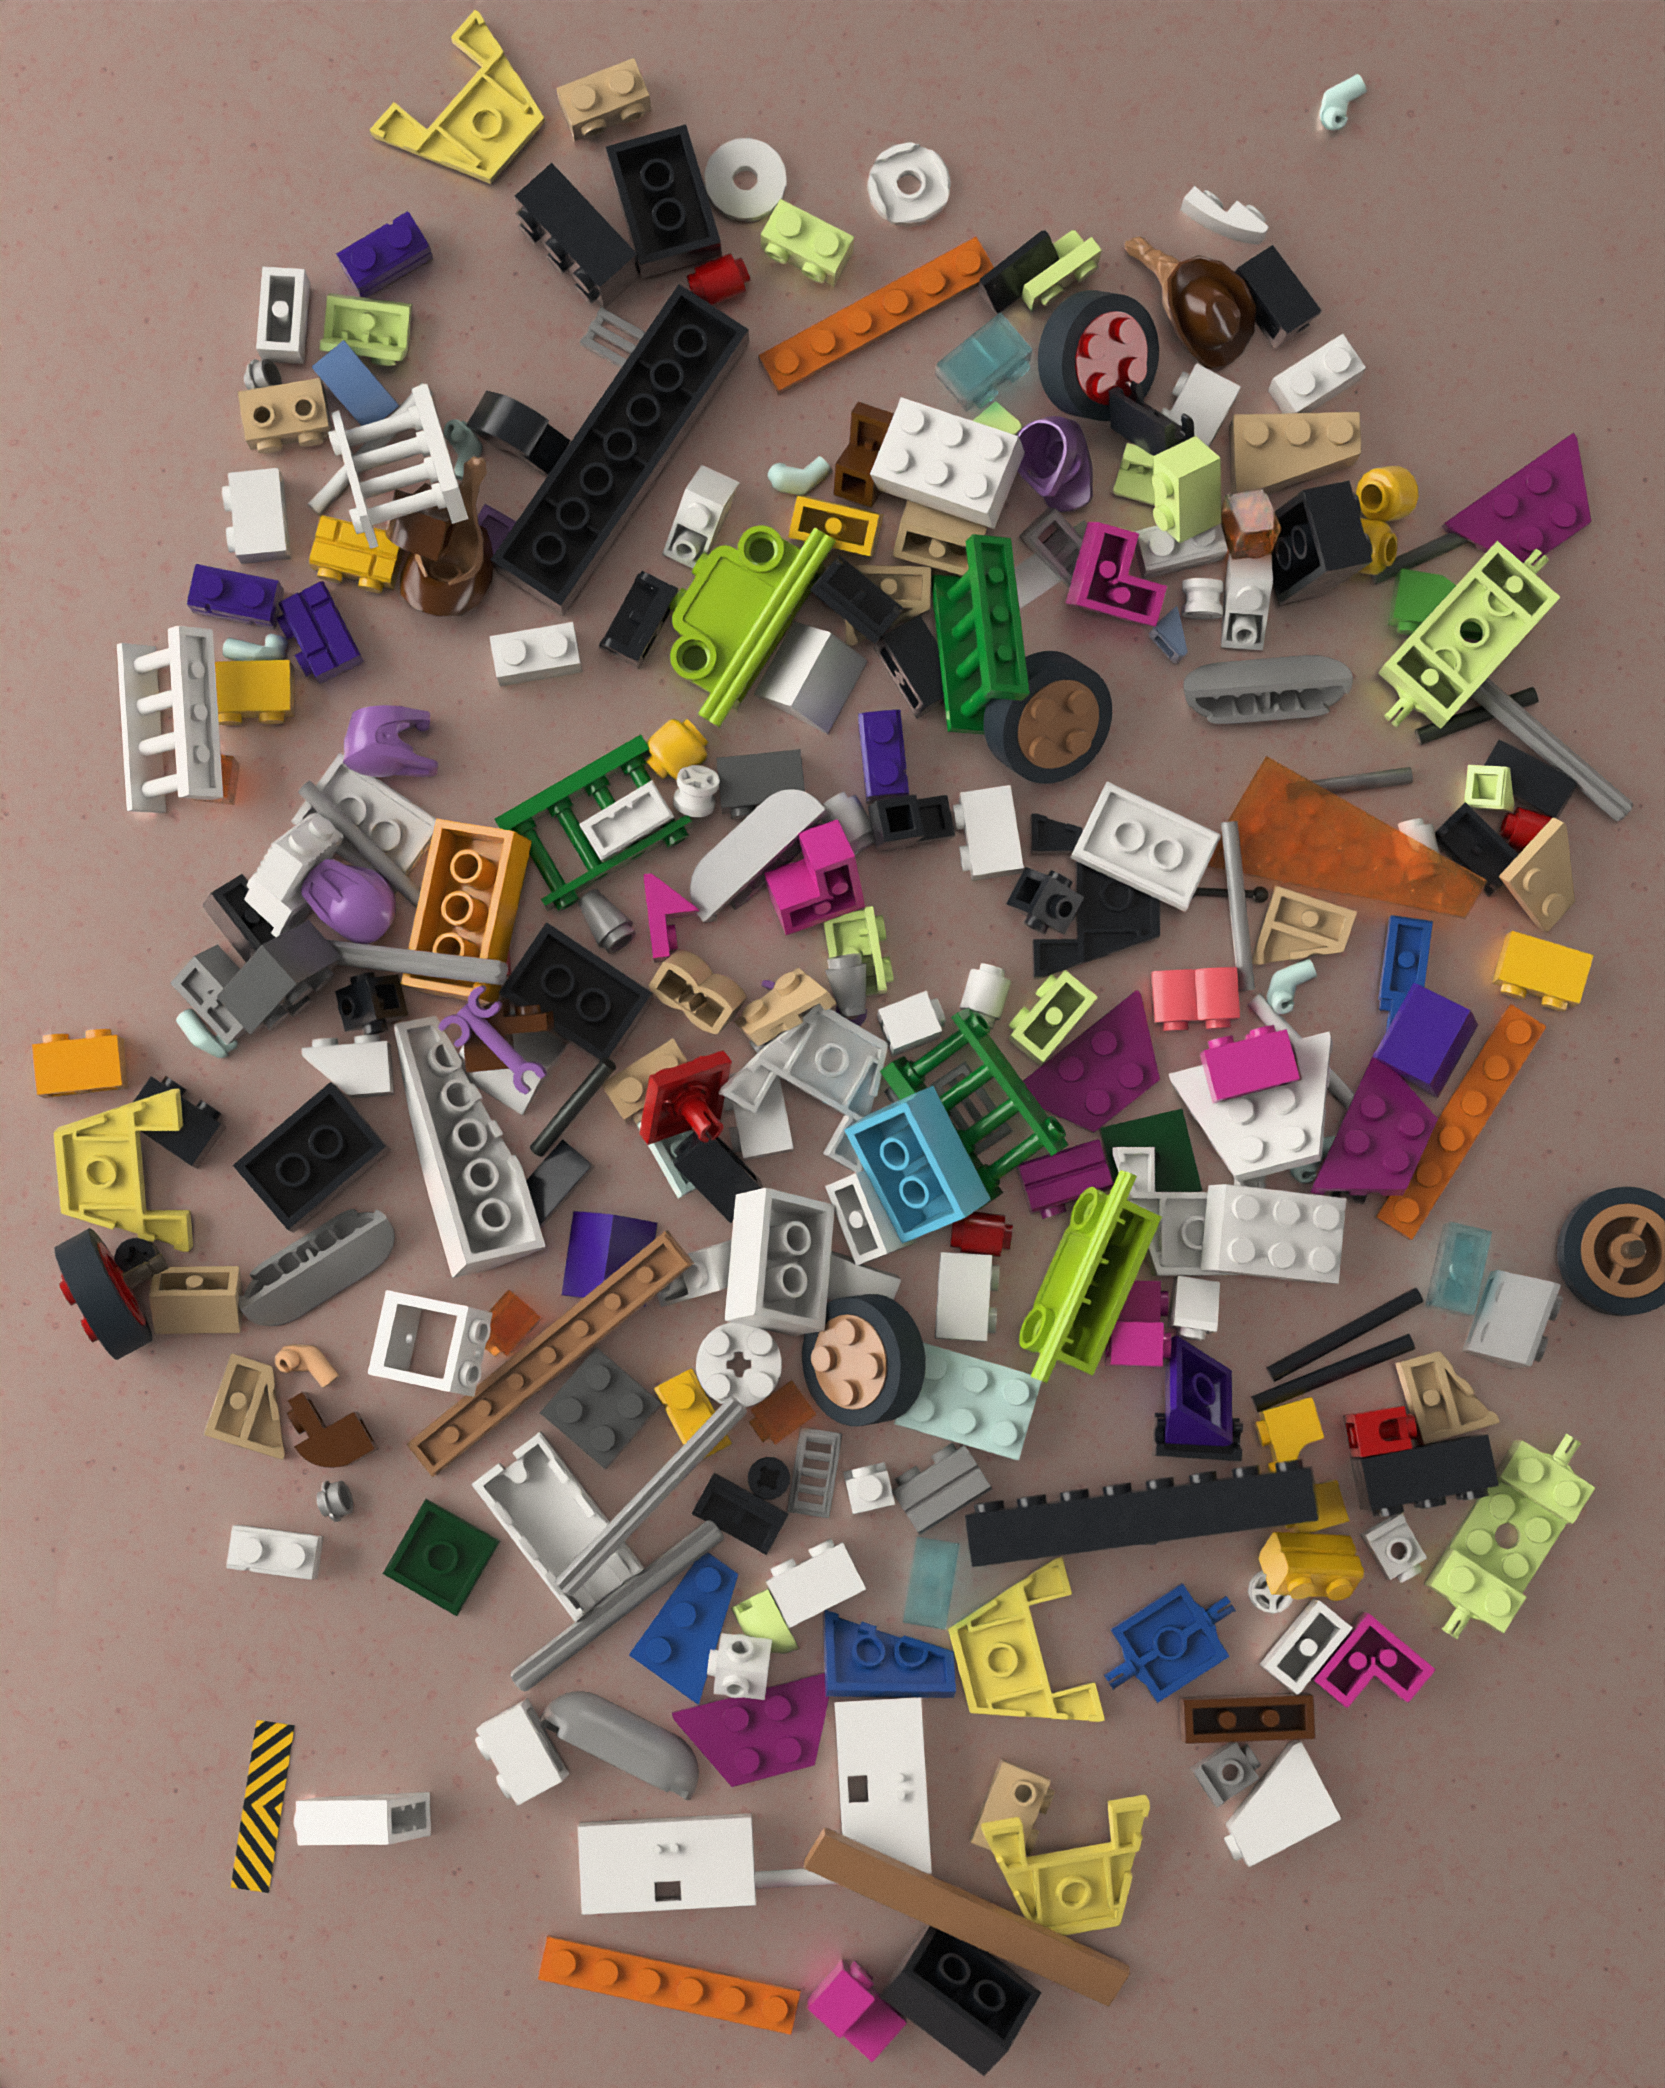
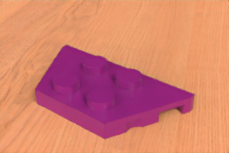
M1572 433L1446 521L1441 527L1447 533H1455L1476 544L1475 548L1484 553H1487L1498 541L1522 563L1529 558L1535 549L1542 552L1535 562L1592 522L1576 435Z
M1138 990L1134 991L1023 1080L1045 1112L1058 1118H1063L1084 1130L1094 1133L1160 1080L1141 993Z
M1373 1056L1310 1192L1315 1195H1324L1325 1191H1349V1195H1367L1376 1192L1383 1196H1403L1438 1118L1402 1077Z
M825 1672L766 1687L765 1700L728 1697L672 1712L673 1720L731 1787L814 1766L829 1697L825 1695Z

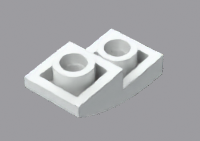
M1195 186L1184 197L1180 210L1205 228L1230 239L1260 245L1265 239L1269 227L1265 224V217L1255 207L1251 205L1245 207L1237 200L1225 212L1222 209V202L1213 193L1207 190L1201 192Z
M831 1251L828 1299L834 1300L864 1294H879L894 1300L901 1283L898 1275L864 1264L856 1266L853 1257Z

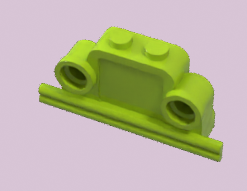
M758 525L749 528L742 534L738 542V550L728 545H722L713 549L710 554L704 552L699 557L692 570V574L696 577L688 590L681 588L669 608L673 611V627L680 635V638L673 644L670 652L672 667L682 678L710 694L698 715L720 728L731 709L735 711L739 709L811 594L810 589L826 570L823 562L836 543L835 539L814 527L802 548L799 549L781 538L779 533L773 528Z
M1120 1170L1109 1195L1095 1187H1089L1077 1199L1071 1213L1070 1225L1065 1230L1035 1298L1033 1309L1025 1318L1020 1330V1346L1032 1353L1037 1352L1040 1354L1030 1377L1047 1383L1056 1362L1094 1375L1162 1216L1127 1200L1136 1180V1175Z

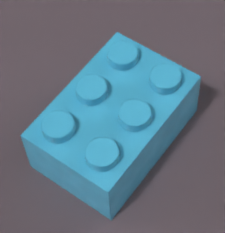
M930 1086L876 1110L844 1129L902 1244L959 1221L991 1200L934 1086Z

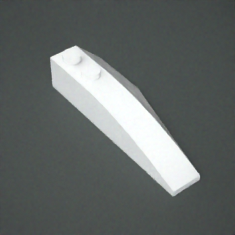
M436 1016L396 1023L394 1029L417 1151L452 1278L497 1268L542 1250L546 1246L523 1168L516 1155H511L501 1137L503 1132L496 1120H491L481 1102L483 1097L475 1083L471 1084L461 1067L462 1061L444 1030L441 1031L438 1028L439 1020Z

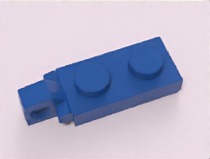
M1394 915L1389 917L1378 1000H1380L1379 1010L1388 1011L1386 1031L1413 983L1425 987L1433 921Z

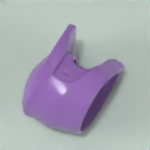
M1059 416L1045 417L1026 425L1017 435L1025 451L1018 468V473L1044 498L1048 507L1056 508L1058 512L1076 511L1090 503L1093 497V465L1080 425L1074 420Z
M393 705L370 706L354 711L344 739L343 764L350 770L369 777H390L393 775L414 777L436 776L438 762L413 753V747L399 739L397 734L414 727L420 731L429 730L430 712Z
M325 859L310 871L301 887L302 896L318 917L351 942L360 944L375 942L384 935L393 923L396 914V899L393 887L381 873L374 869L345 865L334 859Z

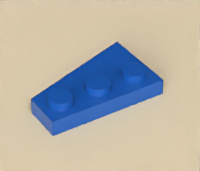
M709 1552L694 1562L629 1654V1656L697 1705H699L708 1676L707 1669L710 1649L716 1650L739 1575Z
M824 1610L823 1642L826 1697L954 1698L956 1693L954 1651L905 1635L900 1638L876 1630L877 1626L861 1622L860 1625L838 1618L839 1614Z

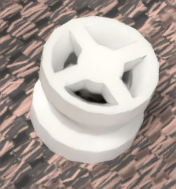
M1193 578L1182 582V591L1186 594V603L1181 607V616L1204 620L1223 617V606L1219 603V595L1224 591L1223 581L1210 578Z
M691 765L680 769L677 776L679 789L676 790L673 798V805L677 811L691 817L710 815L715 809L716 803L713 794L717 792L720 783L717 773L710 768L700 765Z
M1263 1570L1253 1576L1248 1587L1249 1599L1253 1605L1261 1611L1268 1613H1278L1288 1608L1293 1598L1290 1595H1271L1266 1581L1267 1574H1264Z

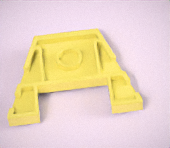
M474 10L451 36L453 44L479 64L481 69L428 129L393 102L372 126L370 133L377 140L492 184L542 127L545 119L520 77L510 65L499 43L489 31L481 14Z
M171 1089L58 1127L53 1134L61 1214L112 1230L115 1227L138 1234V1238L150 1242L159 1240L174 1245L173 1249L182 1252H189L193 1247L190 1210H147L140 1140V1131H179L181 1129L183 1118L180 1089Z
M1062 1556L1054 1558L948 1628L970 1713L1092 1722L1105 1721L1095 1682L1051 1692L1032 1621L1030 1605L1072 1595Z
M1146 1795L1108 1801L1111 1842L1026 1857L1023 1824L1019 1817L981 1823V1830L1024 1917L1066 1936L1120 1926L1133 1877L1131 1868L1135 1853L1140 1849L1143 1838L1141 1829L1144 1818L1148 1817L1150 1802Z

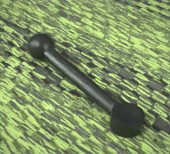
M1262 886L1256 887L1254 890H1245V897L1253 898L1258 903H1263L1268 899V891ZM1197 887L1192 899L1195 896L1228 897V889Z

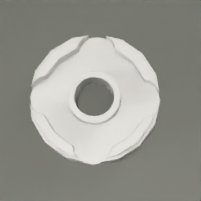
M753 138L733 139L719 146L709 158L704 172L705 190L711 205L725 218L734 221L737 219L755 222L771 215L780 199L783 200L787 186L786 168L779 154L767 143ZM750 171L755 174L758 180L753 188L742 190L734 184L735 176L739 172Z
M910 142L893 145L882 152L874 162L868 179L870 202L879 216L893 225L908 228L925 225L936 218L947 204L951 186L948 167L939 154L931 149L928 150L925 147H920V144ZM911 175L918 178L921 188L914 194H904L899 190L897 182L903 176Z

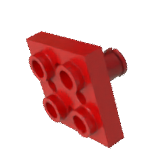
M724 1050L707 1056H699L692 1061L672 1068L661 1069L649 1076L639 1132L647 1145L692 1129L697 1133L698 1138L705 1143L709 1140L705 1132L711 1140L716 1139L722 1133L724 1126L720 1120L725 1097L718 1092L728 1082L732 1064L731 1059Z

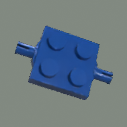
M1180 1583L1112 1627L1110 1630L1122 1648L1125 1662L1104 1674V1677L1109 1682L1123 1673L1109 1683L1111 1688L1115 1690V1688L1135 1676L1146 1685L1155 1701L1159 1703L1230 1657L1218 1639L1216 1626L1214 1625L1231 1613L1236 1612L1234 1606L1230 1604L1217 1613V1611L1231 1603L1228 1597L1224 1596L1223 1599L1204 1609L1193 1600L1184 1584Z

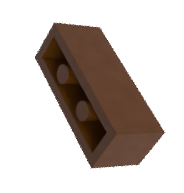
M1300 1692L1299 1695L1295 1693L1179 1697L1181 1741L1185 1744L1316 1739L1314 1696L1308 1692Z

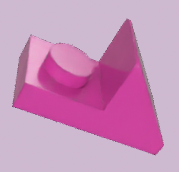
M652 873L643 874L654 963L664 962L671 956L670 950L678 949L675 924L667 925V919L698 916L697 912H699V909Z

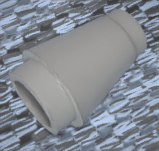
M598 889L591 890L578 901V906L581 908L599 948H605L608 953H614L625 947L635 937L636 933L632 929L633 922L602 895Z
M861 953L828 958L829 968L825 969L838 1009H840V1015L849 1017L865 1014L867 963H862Z

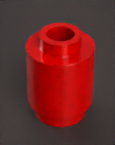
M731 253L695 267V272L686 276L691 292L712 306L747 292L744 283L751 281L742 257L734 260Z
M1517 807L1513 813L1507 812L1505 814L1499 836L1504 837V841L1512 849L1522 852L1552 817Z
M974 1211L967 1217L952 1223L950 1247L960 1248V1253L1001 1257L1002 1249L1010 1250L1013 1224H1005V1215Z

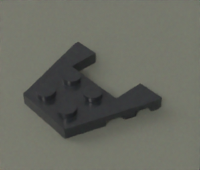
M1031 814V854L1073 853L1083 832L1082 827L1058 822L1041 814ZM1075 861L1076 892L1084 897L1076 913L1077 939H1033V979H1041L1159 938L1160 900Z

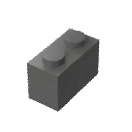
M801 749L716 758L720 780L719 790L722 814L731 813V819H745L765 799L776 792L787 789L805 792Z

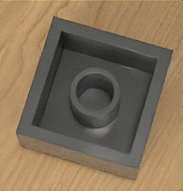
M307 920L263 944L216 997L250 1035L265 1026L268 1030H272L288 1014L295 1017L311 1003L312 1000L308 995L313 990L315 992L319 991L333 979L335 974L331 970L342 957L316 927Z
M595 1348L540 1414L604 1469H608L662 1406V1403L599 1348Z

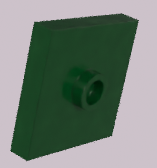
M1183 1109L1099 1128L1113 1184L1119 1172L1113 1157L1112 1148L1154 1147L1155 1192L1203 1191Z
M426 1498L382 1574L453 1615L458 1616L501 1541Z

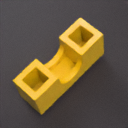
M1306 1397L1259 1411L1261 1420L1255 1422L1261 1446L1269 1445L1273 1462L1267 1463L1269 1472L1276 1471V1462L1296 1460L1305 1445L1325 1438L1312 1397ZM1331 1479L1315 1484L1320 1514L1318 1521L1285 1525L1286 1529L1293 1528L1295 1533H1311L1349 1522L1338 1481Z

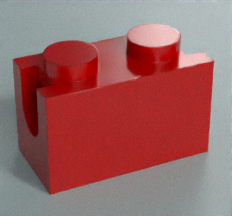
M1405 1406L1387 1407L1343 1415L1350 1457H1366L1412 1449L1411 1440L1417 1439L1414 1416L1412 1413L1406 1414Z

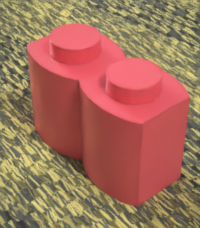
M1237 967L1153 971L1151 973L1153 1024H1163V1032L1189 1030L1188 1023L1205 1022L1207 1030L1231 1028L1232 1020L1240 1018Z

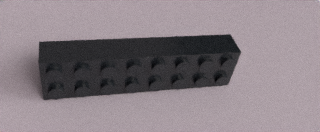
M678 284L491 558L494 570L564 616L749 344V329Z
M1302 1459L1276 1462V1471L1260 1473L1259 1465L1233 1468V1477L1217 1479L1216 1471L1191 1474L1189 1475L1190 1483L1176 1485L1174 1484V1477H1165L1145 1481L1146 1489L1132 1490L1131 1482L1102 1487L1103 1495L1089 1496V1490L1085 1488L1064 1491L1060 1493L1059 1501L1047 1502L1046 1494L1020 1497L1017 1499L1018 1506L1005 1508L1004 1500L978 1503L974 1505L975 1512L965 1515L972 1567L1318 1521L1320 1514L1313 1467H1303Z

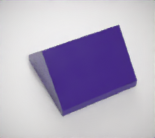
M1413 983L1373 1057L1431 1096L1438 1098L1477 1029L1478 1023L1471 1010L1419 984Z
M573 1211L561 1295L577 1298L587 1296L656 1239L658 1223L614 1214Z
M1179 1336L1171 1337V1356L1167 1358L1165 1368V1443L1213 1446L1230 1445L1233 1443L1232 1370Z

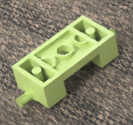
M1497 541L1384 664L1378 674L1396 689L1400 697L1397 703L1384 716L1390 721L1399 710L1402 711L1393 720L1392 725L1398 727L1414 709L1417 712L1423 713L1441 729L1559 600L1560 596L1536 576L1539 570L1549 562L1548 558L1544 555L1532 566L1535 560L1542 554L1541 551L1535 549L1529 558L1522 563ZM1468 621L1479 624L1483 631L1481 641L1477 643L1466 642L1460 634L1461 625Z
M1564 1435L1565 1437L1553 1455L1542 1453L1523 1440L1513 1442L1496 1469L1499 1486L1487 1488L1489 1496L1476 1500L1424 1582V1585L1449 1600L1453 1607L1456 1608L1444 1628H1442L1444 1632L1450 1634L1458 1640L1459 1635L1470 1618L1483 1622L1497 1632L1504 1633L1526 1599V1596L1522 1593L1567 1523H1574L1595 1490L1594 1486L1578 1477L1568 1465L1574 1453L1581 1445L1578 1440H1573V1437L1570 1435ZM1504 1523L1513 1525L1518 1533L1516 1543L1510 1548H1502L1495 1539L1497 1528Z

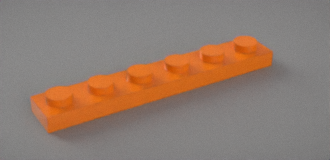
M974 237L759 354L758 360L778 395L979 286L980 278L992 270L994 266L978 238Z
M1509 1004L1437 1117L1436 1125L1404 1195L1387 1196L1375 1215V1219L1408 1240H1413L1547 1026L1514 1005Z
M552 1935L547 1936L538 1980L790 2035L792 2034L801 1992L800 1989Z

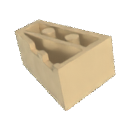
M1360 412L1233 415L1229 425L1231 507L1243 505L1252 499L1266 494L1271 495L1281 491L1283 488L1303 481L1307 482L1355 465L1361 455Z

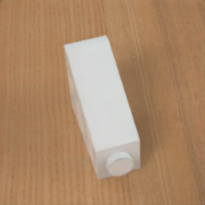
M1292 1740L1286 1745L1225 1824L1230 1835L1224 1837V1841L1235 1861L1243 1858L1245 1864L1251 1867L1341 1820L1302 1741Z
M430 1792L317 1797L296 1801L294 1827L297 1832L298 1845H389L431 1836Z

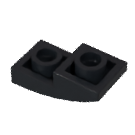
M1500 739L1484 766L1509 767L1513 796L1518 798L1520 803L1556 819L1561 815L1578 785L1577 782Z

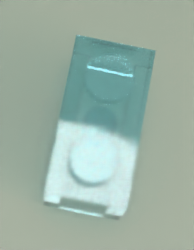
M1000 312L936 364L935 375L966 412L975 405L981 409L998 395L999 392L996 388L1009 379L1013 383L1030 369L1031 366L1028 362L1031 361L1033 350Z
M1455 1222L1443 1224L1425 1307L1466 1317L1474 1315L1492 1231Z
M921 1536L915 1537L902 1616L903 1623L946 1630L959 1543Z

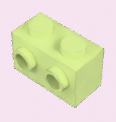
M782 199L778 201L760 235L761 249L764 250L768 257L782 264L788 262L801 269V272L811 280L818 283L826 282L832 286L836 285L854 251V236Z
M1196 436L1155 455L1152 484L1155 490L1153 517L1157 526L1162 531H1167L1179 543H1182L1220 524L1221 458Z
M1066 970L1058 979L1051 974L1035 993L1041 999L1033 1009L1029 1011L1024 1006L1008 1025L1014 1030L1008 1040L1040 1067L1098 998Z

